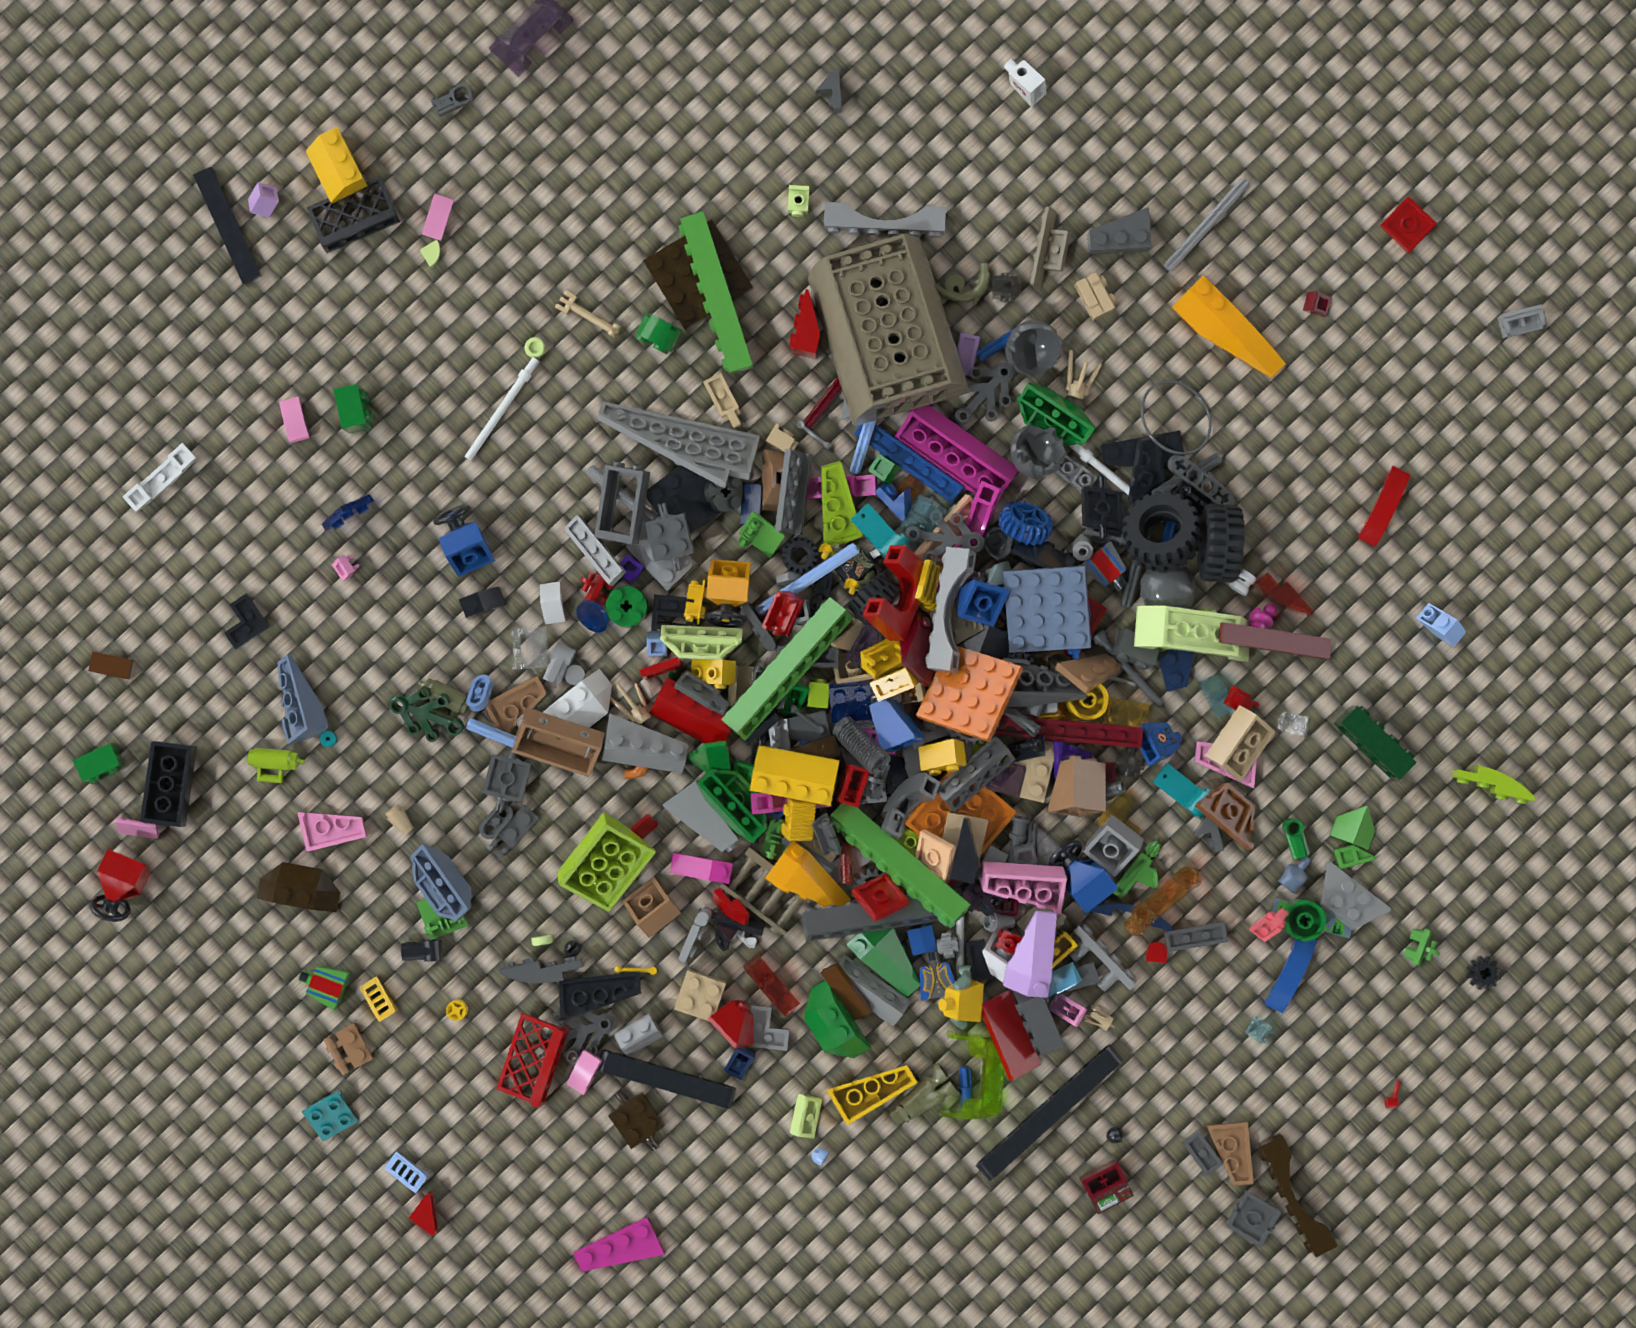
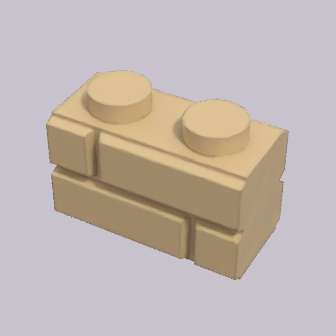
M1095 272L1075 283L1074 286L1092 321L1114 311L1116 308L1114 306L1117 304L1115 297L1112 293L1108 294L1105 288L1107 282L1103 275L1099 276L1098 272Z

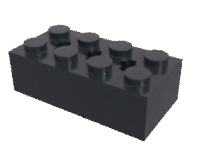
M151 741L140 822L186 827L197 746ZM172 759L173 762H175L174 767L168 765L169 761H172ZM169 779L172 782L171 787L166 785V781H169ZM163 801H167L169 806L163 805Z

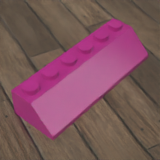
M929 405L912 409L895 435L897 440L957 481L974 495H976L981 481L1005 491L1018 472L1011 462Z

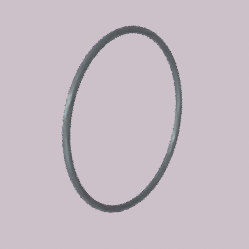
M1165 380L1154 384L1144 394L1141 402V419L1147 434L1155 444L1163 450L1177 455L1193 454L1204 447L1211 434V416L1205 401L1193 388L1178 381ZM1166 383L1181 385L1192 391L1202 402L1207 412L1209 428L1206 439L1198 448L1188 452L1173 451L1161 445L1150 433L1144 419V403L1149 392L1158 385Z

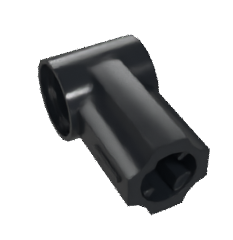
M442 940L402 943V961H442Z

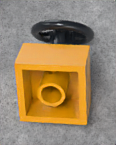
M711 559L706 598L717 604L719 609L706 614L707 622L724 628H736L745 624V617L735 612V607L747 602L751 562Z

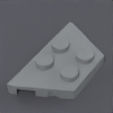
M1328 861L1325 864L1326 874L1322 885L1323 894L1321 895L1320 906L1351 930L1391 911L1389 906L1332 862Z

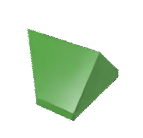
M1368 805L1337 816L1330 836L1368 850L1375 833Z

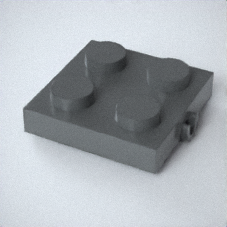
M1245 1190L1238 1203L1235 1204V1208L1232 1209V1213L1225 1226L1261 1247L1269 1233H1273L1274 1225L1282 1212Z

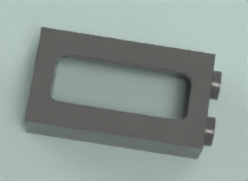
M614 461L613 465H605L594 537L627 544H639L650 472L644 471V467L632 465V468H627L625 463ZM623 475L635 477L638 480L629 533L613 530L620 478Z

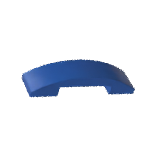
M1294 940L1290 948L1291 952L1264 1005L1281 1013L1285 1011L1304 976L1318 940Z

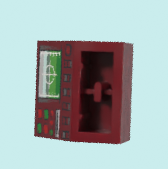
M1116 1159L1079 1177L1097 1214L1134 1196Z

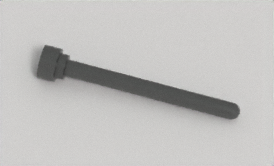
M1102 628L1091 639L1096 645L1103 646L1111 655L1113 645L1109 641L1108 633ZM1111 655L1122 665L1125 672L1157 707H1161L1163 701L1128 662H1121L1116 659V656Z

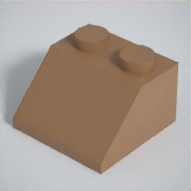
M652 877L622 901L637 926L648 938L681 914L674 901L655 877Z

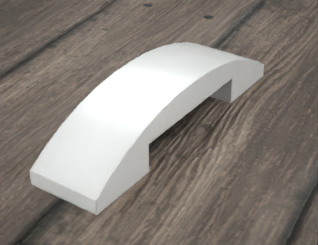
M181 443L167 456L168 459L140 484L137 483L123 496L135 512L141 510L163 493L196 460V457L184 443Z

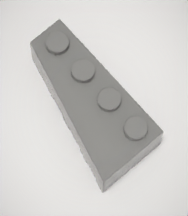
M609 714L602 760L682 773L686 762L688 744Z

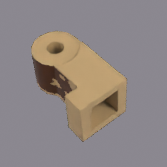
M920 682L915 687L901 692L903 704L923 701L926 695L925 685Z

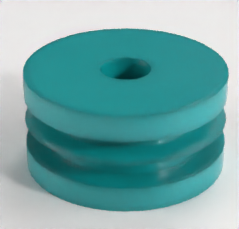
M325 731L320 736V742L325 747H332L337 743V735L332 731Z

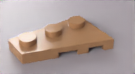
M1108 654L1059 662L1055 669L1086 694L1118 673L1122 665Z
M538 675L490 699L485 708L495 727L509 733L517 725L518 718L525 714L527 707L532 709L547 692Z
M1248 1122L1206 1125L1232 1185L1254 1184Z

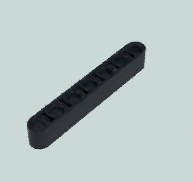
M601 1050L599 1058L603 1061L597 1069L598 1071L731 1109L736 1092L735 1087L610 1050Z

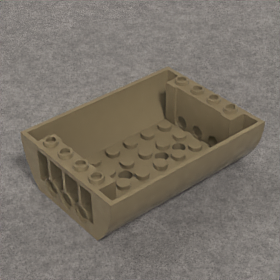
M901 234L832 254L821 259L808 274V282L853 427L970 393L923 243L918 237ZM878 279L882 282V285L879 288H874L871 286V282ZM880 298H885L888 304L881 307L876 302ZM896 335L900 338V341L897 344H891L888 341L889 337ZM897 354H903L906 360L898 363L894 360V357Z

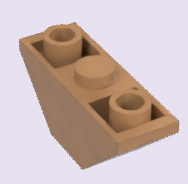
M763 450L761 510L777 512L784 463L782 451Z

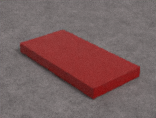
M1006 990L983 1002L981 1015L1008 1080L1012 1081L1037 1068L1041 1063L1032 1046L1029 1034H1027L1023 1025L1022 1017L1016 1009L1010 990Z

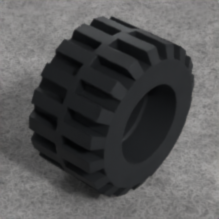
M885 572L880 573L850 600L848 608L864 625L868 624L869 622L862 615L869 598H885L889 603H892L900 595L901 589Z

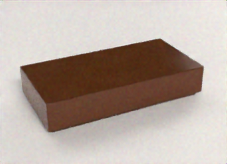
M92 651L88 671L130 680L134 660Z

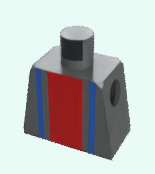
M1111 540L1088 560L1080 564V566H1086V572L1103 587L1112 583L1120 591L1128 584L1121 576L1127 569Z

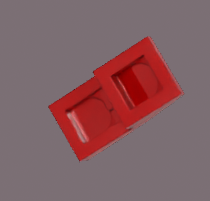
M720 887L713 891V902L725 915L742 925L748 924L749 913L738 898L731 902Z

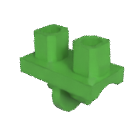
M1413 928L1410 939L1420 942L1417 950L1407 946L1403 956L1418 966L1421 965L1426 951L1425 960L1431 961L1433 954L1439 956L1440 952L1435 950L1438 942L1431 941L1430 947H1427L1433 932L1427 929L1423 931Z

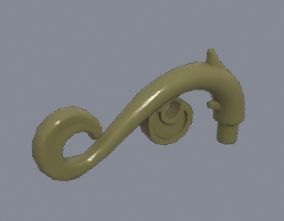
M988 263L980 264L981 273H979V278L974 281V284L977 285L971 291L966 293L954 292L953 287L957 286L959 291H961L965 286V281L959 275H952L946 280L945 289L936 285L939 295L955 302L973 301L975 306L990 284L991 273H989Z

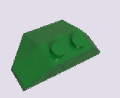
M1028 382L1017 398L1025 425H1036L1044 430L1053 426L1056 429V436L1059 439L1063 438L1064 446L1085 444L1096 428L1082 409L1048 387Z
M710 769L696 783L705 801L734 832L750 843H753L767 829L766 813L752 814L751 794L757 792L750 791L751 785L738 771Z
M826 980L811 988L803 1018L823 1051L829 1054L855 1058L871 1049L857 1023Z

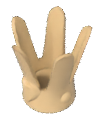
M1096 1003L1095 1006L1091 1005V1009L1094 1011L1091 1013V1016H1084L1087 1019L1085 1022L1097 1025L1104 1031L1110 1026L1115 1027L1111 1024L1113 1017L1107 1015Z

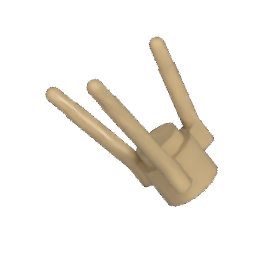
M1070 350L1067 386L1065 389L1068 391L1067 396L1083 400V397L1087 396L1088 390L1102 364L1099 363L1085 386L1083 380L1088 366V362H1085L1079 381L1074 380L1072 384L1073 351Z
M635 683L634 686L643 707L641 705L636 706L620 684L616 685L633 710L630 713L612 697H610V701L628 716L633 723L636 722L640 725L651 717L649 713L651 709L647 705L638 683Z

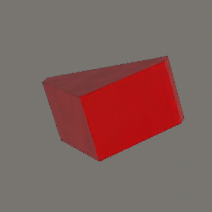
M429 1191L409 1216L411 1221L431 1236L436 1235L438 1232L433 1191Z

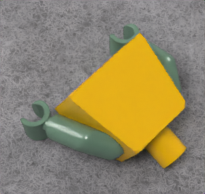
M960 965V978L953 985L945 989V998L940 999L938 1002L939 1009L944 1011V1016L949 1017L951 1022L960 1029L967 1027V1021L981 1022L984 984L971 980V966Z

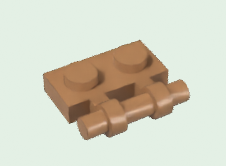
M355 1023L336 1032L339 1041L334 1043L331 1036L324 1039L327 1046L326 1050L328 1053H331L336 1062L334 1065L336 1069L340 1070L342 1075L350 1072L346 1066L349 1062L352 1063L354 1068H357L374 1059ZM341 1046H343L346 1054L348 1055V1057L344 1059L342 1058L341 1054L337 1049Z

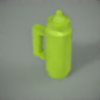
M254 748V750L250 749L248 753V765L257 768L258 782L282 783L283 770H295L298 765L305 763L304 759L299 758L298 753L290 750ZM262 769L279 770V774H262Z

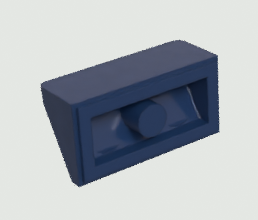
M742 484L743 498L741 501L740 524H745L752 511L761 516L762 484Z

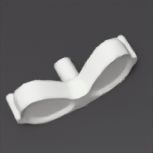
M738 930L736 936L748 948H755L757 939L755 937H745V932Z

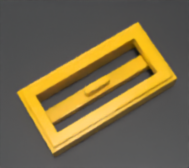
M931 560L924 561L915 596L916 599L925 605H933L942 567L937 566Z

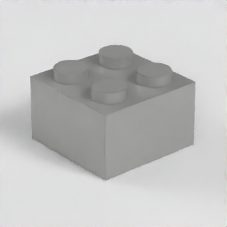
M1111 815L1087 841L1083 852L1113 876H1116L1138 853L1144 839L1114 815Z

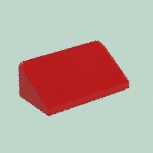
M646 814L630 830L641 839H644L658 826V823L650 814Z

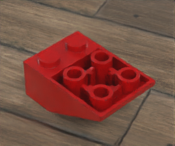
M805 289V293L800 294L798 302L800 314L796 313L793 325L796 332L795 334L791 333L789 348L792 349V355L816 360L820 343V331L809 290Z

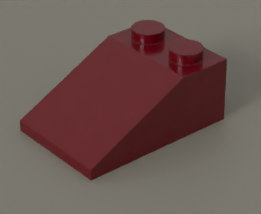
M916 611L906 640L900 641L901 663L927 687L930 685L934 671L927 668L926 656L930 651L931 645L929 637L933 632V625L926 616Z

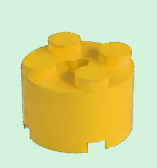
M1102 684L1086 693L1087 697H1091L1090 705L1088 703L1084 704V699L1065 701L1068 712L1074 718L1081 721H1090L1103 715L1108 706L1109 696Z

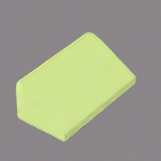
M798 1094L790 1130L791 1134L797 1137L815 1138L822 1098Z

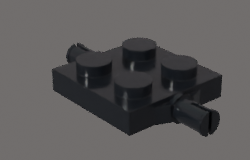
M1098 476V487L1084 486L1081 489L1082 526L1099 529V540L1107 541V530L1121 531L1123 528L1122 491H1114L1107 488L1106 477Z

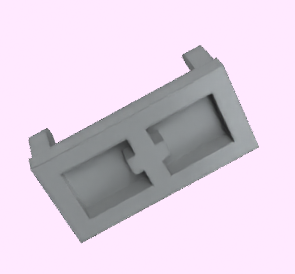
M1542 304L1505 313L1497 317L1503 339L1540 330L1545 325Z

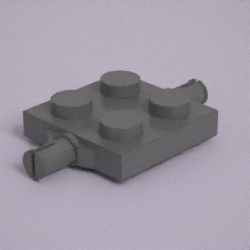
M666 503L658 504L660 517L645 522L654 562L671 560L674 572L681 571L679 558L695 552L685 513L677 515L668 514Z
M512 747L509 756L492 754L482 790L483 795L497 799L494 811L503 813L505 802L512 801L522 804L532 763L519 760L517 758L518 754L512 752Z

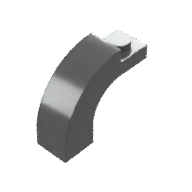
M927 773L916 774L906 779L887 801L883 809L886 816L880 830L895 839H900L906 825L905 822L913 809L922 802L934 801L941 782Z

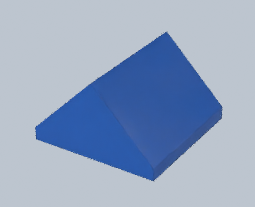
M974 579L958 591V616L994 627L1010 590Z

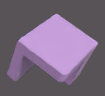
M258 182L248 199L250 213L269 218L279 202L277 187Z

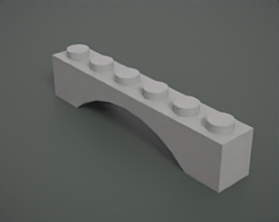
M825 202L824 230H828V233L832 234L848 231V234L868 232L869 235H880V232L888 233L889 236H898L900 233H905L920 237V234H928L930 238H939L940 235L945 233L946 207L925 206L917 213L906 218L877 220L861 215L846 203Z
M946 547V552H944L942 557L944 565L943 571L939 576L940 590L936 595L937 608L932 619L934 624L933 632L929 637L931 645L930 651L926 656L927 668L933 671L957 673L960 652L952 636L951 611L959 589L974 571L976 552L970 549Z

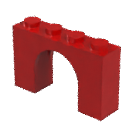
M890 545L883 563L899 580L901 591L898 604L894 607L885 598H869L862 616L889 641H905L920 601L915 596L924 563L906 545Z

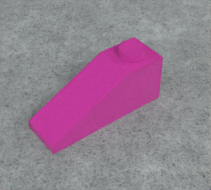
M673 853L670 873L729 884L733 862Z

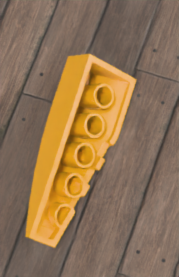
M1204 275L1172 306V309L1201 337L1208 339L1219 348L1228 351L1234 357L1243 360L1266 376L1272 378L1286 364L1256 328Z

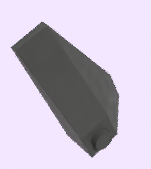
M1003 659V661L1019 665L1023 668L1006 707H1025L1081 700L1087 697L1082 690L1060 672L1056 673L1047 670L1048 667L1042 665L1038 667L1029 664L1030 661L1024 659Z

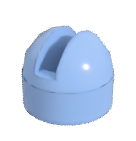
M816 1148L812 1153V1159L821 1166L829 1152L823 1148Z

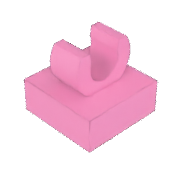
M342 555L332 564L342 581L349 579L359 567V564L351 566L349 563L353 559V555L347 557Z

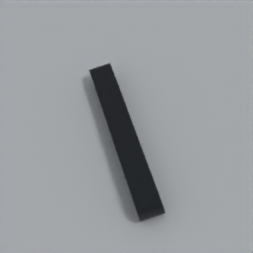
M1110 1044L1105 1046L981 1158L975 1165L988 1181L993 1180L1122 1063L1123 1058Z

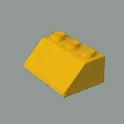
M338 127L319 135L306 150L331 204L368 186Z

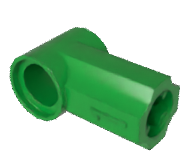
M1294 818L1285 819L1282 823V830L1285 833L1292 859H1299L1310 855L1302 822ZM1292 822H1295L1297 830L1290 833L1288 827Z

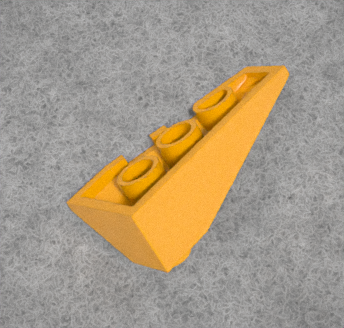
M795 841L791 842L765 877V879L786 893L789 891L800 895L799 898L804 900L808 898L816 901L819 906L824 908L829 905L844 906L851 900L810 852Z

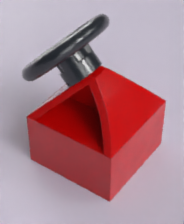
M107 849L97 869L104 894L98 895L91 900L90 910L96 917L102 920L119 922L128 918L131 913L130 905L124 899L141 895L151 872L146 864ZM119 905L124 907L125 911L123 914L118 911ZM99 910H103V911H106V912H108V913H111L113 916H111V915H106V914L100 912Z

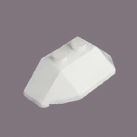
M598 669L555 701L543 713L590 728L608 714L612 684L603 672Z

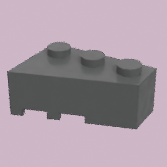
M1149 207L1089 230L1087 234L1088 255L1148 252L1151 248Z
M1012 990L1018 1003L1015 1005L1019 1015H1023L1025 1018L1023 1025L1027 1034L1031 1032L1033 1036L1030 1041L1034 1050L1039 1049L1043 1056L1063 1047L1064 1044L1044 997L1026 996Z

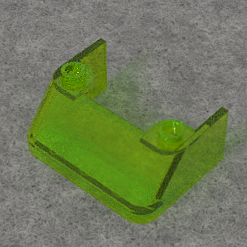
M947 1031V1038L968 1040V1052L973 1057L983 1058L979 1099L969 1098L965 1100L961 1110L939 1108L940 1116L962 1119H986L998 1116L1001 1111L1005 1070L991 1036Z

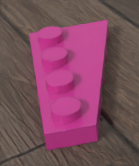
M648 1217L573 1252L582 1272L665 1254Z

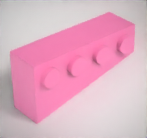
M983 861L980 882L983 892L1007 899L1010 897L1018 900L1020 903L1026 904L1027 902L1036 905L1037 908L1044 910L1047 908L1057 914H1061L1067 877L1064 868L1060 866Z

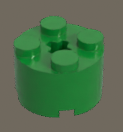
M646 312L635 333L637 334L636 338L649 345L652 342L654 343L653 348L667 354L674 348L682 330Z
M622 586L613 590L608 596L606 611L609 618L618 626L632 628L639 625L647 616L648 603L645 596L638 589L631 586ZM626 602H629L632 606V609H628V612H625L622 608V605H625Z
M1295 899L1283 908L1289 913L1284 919L1287 923L1283 928L1289 936L1300 941H1311L1320 936L1326 924V916L1318 904L1307 899ZM1302 915L1307 917L1304 921L1305 924L1299 922L1302 919Z

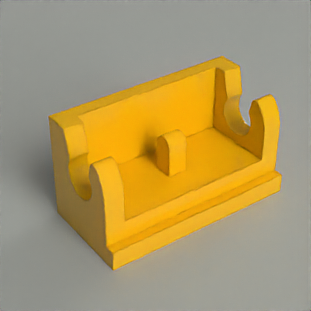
M885 639L861 651V668L874 679L902 665L899 641Z

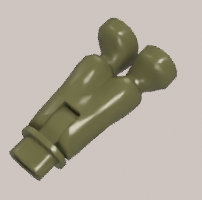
M939 1063L934 1065L932 1077L924 1078L908 1095L895 1105V1109L889 1112L898 1126L905 1121L908 1123L909 1119L912 1120L927 1110L942 1104L945 1101V1097H958L961 1094L951 1079L940 1089H936L939 1084L949 1079L946 1071Z

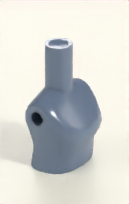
M1303 857L1298 865L1289 864L1278 882L1295 894L1308 878L1304 870L1311 860L1308 857Z

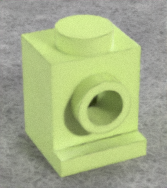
M789 185L788 213H792L794 217H803L804 214H808L809 186ZM801 198L802 202L797 204L795 199Z

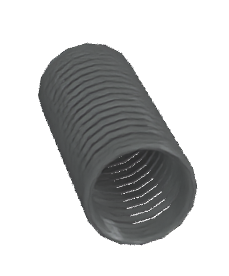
M845 717L835 725L833 729L835 738L871 774H878L887 767L890 762V755L852 717ZM848 722H851V723H849L848 725H846V726L842 729L840 735H838L839 732H840V730H841V728H842L845 724H847ZM886 756L885 760L883 761V763H882L881 765H879V766H878L877 768H875V769H872V768L876 767L878 764H880V763L882 762V760L884 759V757Z

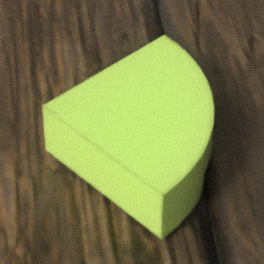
M437 240L420 249L430 268L437 263L440 256V245Z

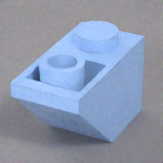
M1430 603L1416 617L1428 630L1452 647L1466 633V630L1457 619Z

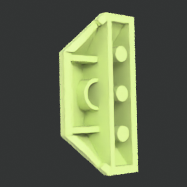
M662 625L660 640L679 658L720 660L742 643L743 628Z

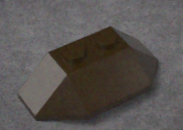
M282 862L260 878L257 898L304 909L337 912L341 892L323 869Z

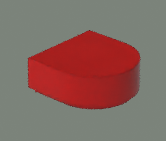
M1160 942L1150 943L1146 949L1145 961L1166 963L1167 949L1165 945Z

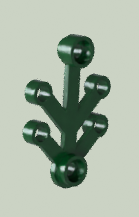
M422 686L416 693L407 697L397 694L390 699L389 706L391 711L401 715L407 726V731L411 735H416L422 726L426 733V739L429 742H435L440 734L438 730L432 728L428 720L445 726L447 732L453 736L459 735L464 729V723L461 719H449L430 712L438 707H445L449 703L450 698L445 693L419 707L411 703L419 699L426 700L431 695V690L426 686ZM421 691H425L427 696H424ZM440 698H444L446 702H441ZM409 713L416 715L419 723L413 721ZM454 723H457L459 728L455 727ZM411 726L416 727L417 731L412 730ZM430 733H433L435 735V738H432L430 736Z

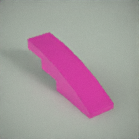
M845 476L851 497L877 496L875 493L878 489L877 476ZM821 477L810 478L807 500L822 499Z

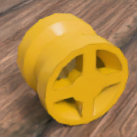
M461 999L453 1000L446 1008L447 1016L453 1021L463 1019L468 1013V1005Z

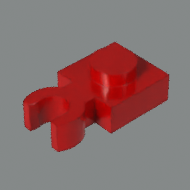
M1235 686L1231 687L1223 702L1224 705L1235 711L1239 705L1251 711L1253 705L1260 706L1258 702L1249 700L1251 695Z

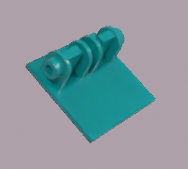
M335 1091L333 1094L324 1097L302 1111L322 1141L358 1122L343 1100L344 1095L341 1091Z

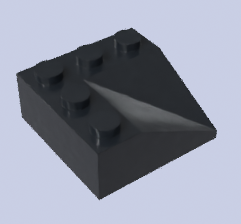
M679 465L647 490L646 499L659 516L658 504L666 503L668 514L677 515L685 513L690 535H693L722 513L711 508L712 506L705 499L704 489L708 479L684 466Z

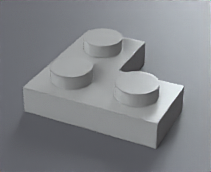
M751 1005L754 1044L749 1047L787 1051L789 1030L769 1027L772 1007Z

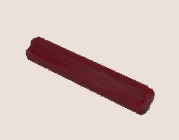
M838 376L804 419V423L812 428L842 390Z

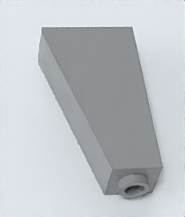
M694 781L663 804L665 809L721 852L724 850L730 852L738 846L736 844L739 840L738 837L705 801L696 785L697 781Z

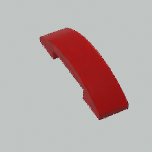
M1391 466L1383 483L1384 486L1368 519L1364 522L1357 537L1358 539L1374 547L1377 546L1401 500L1411 474Z

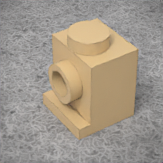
M776 423L766 443L782 451L784 454L785 449L795 450L799 442L792 438L794 435L788 430H779L780 425Z

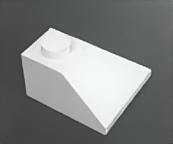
M995 931L982 952L990 974L1003 982L1006 965L1014 954L995 947L999 939L997 937L999 931Z

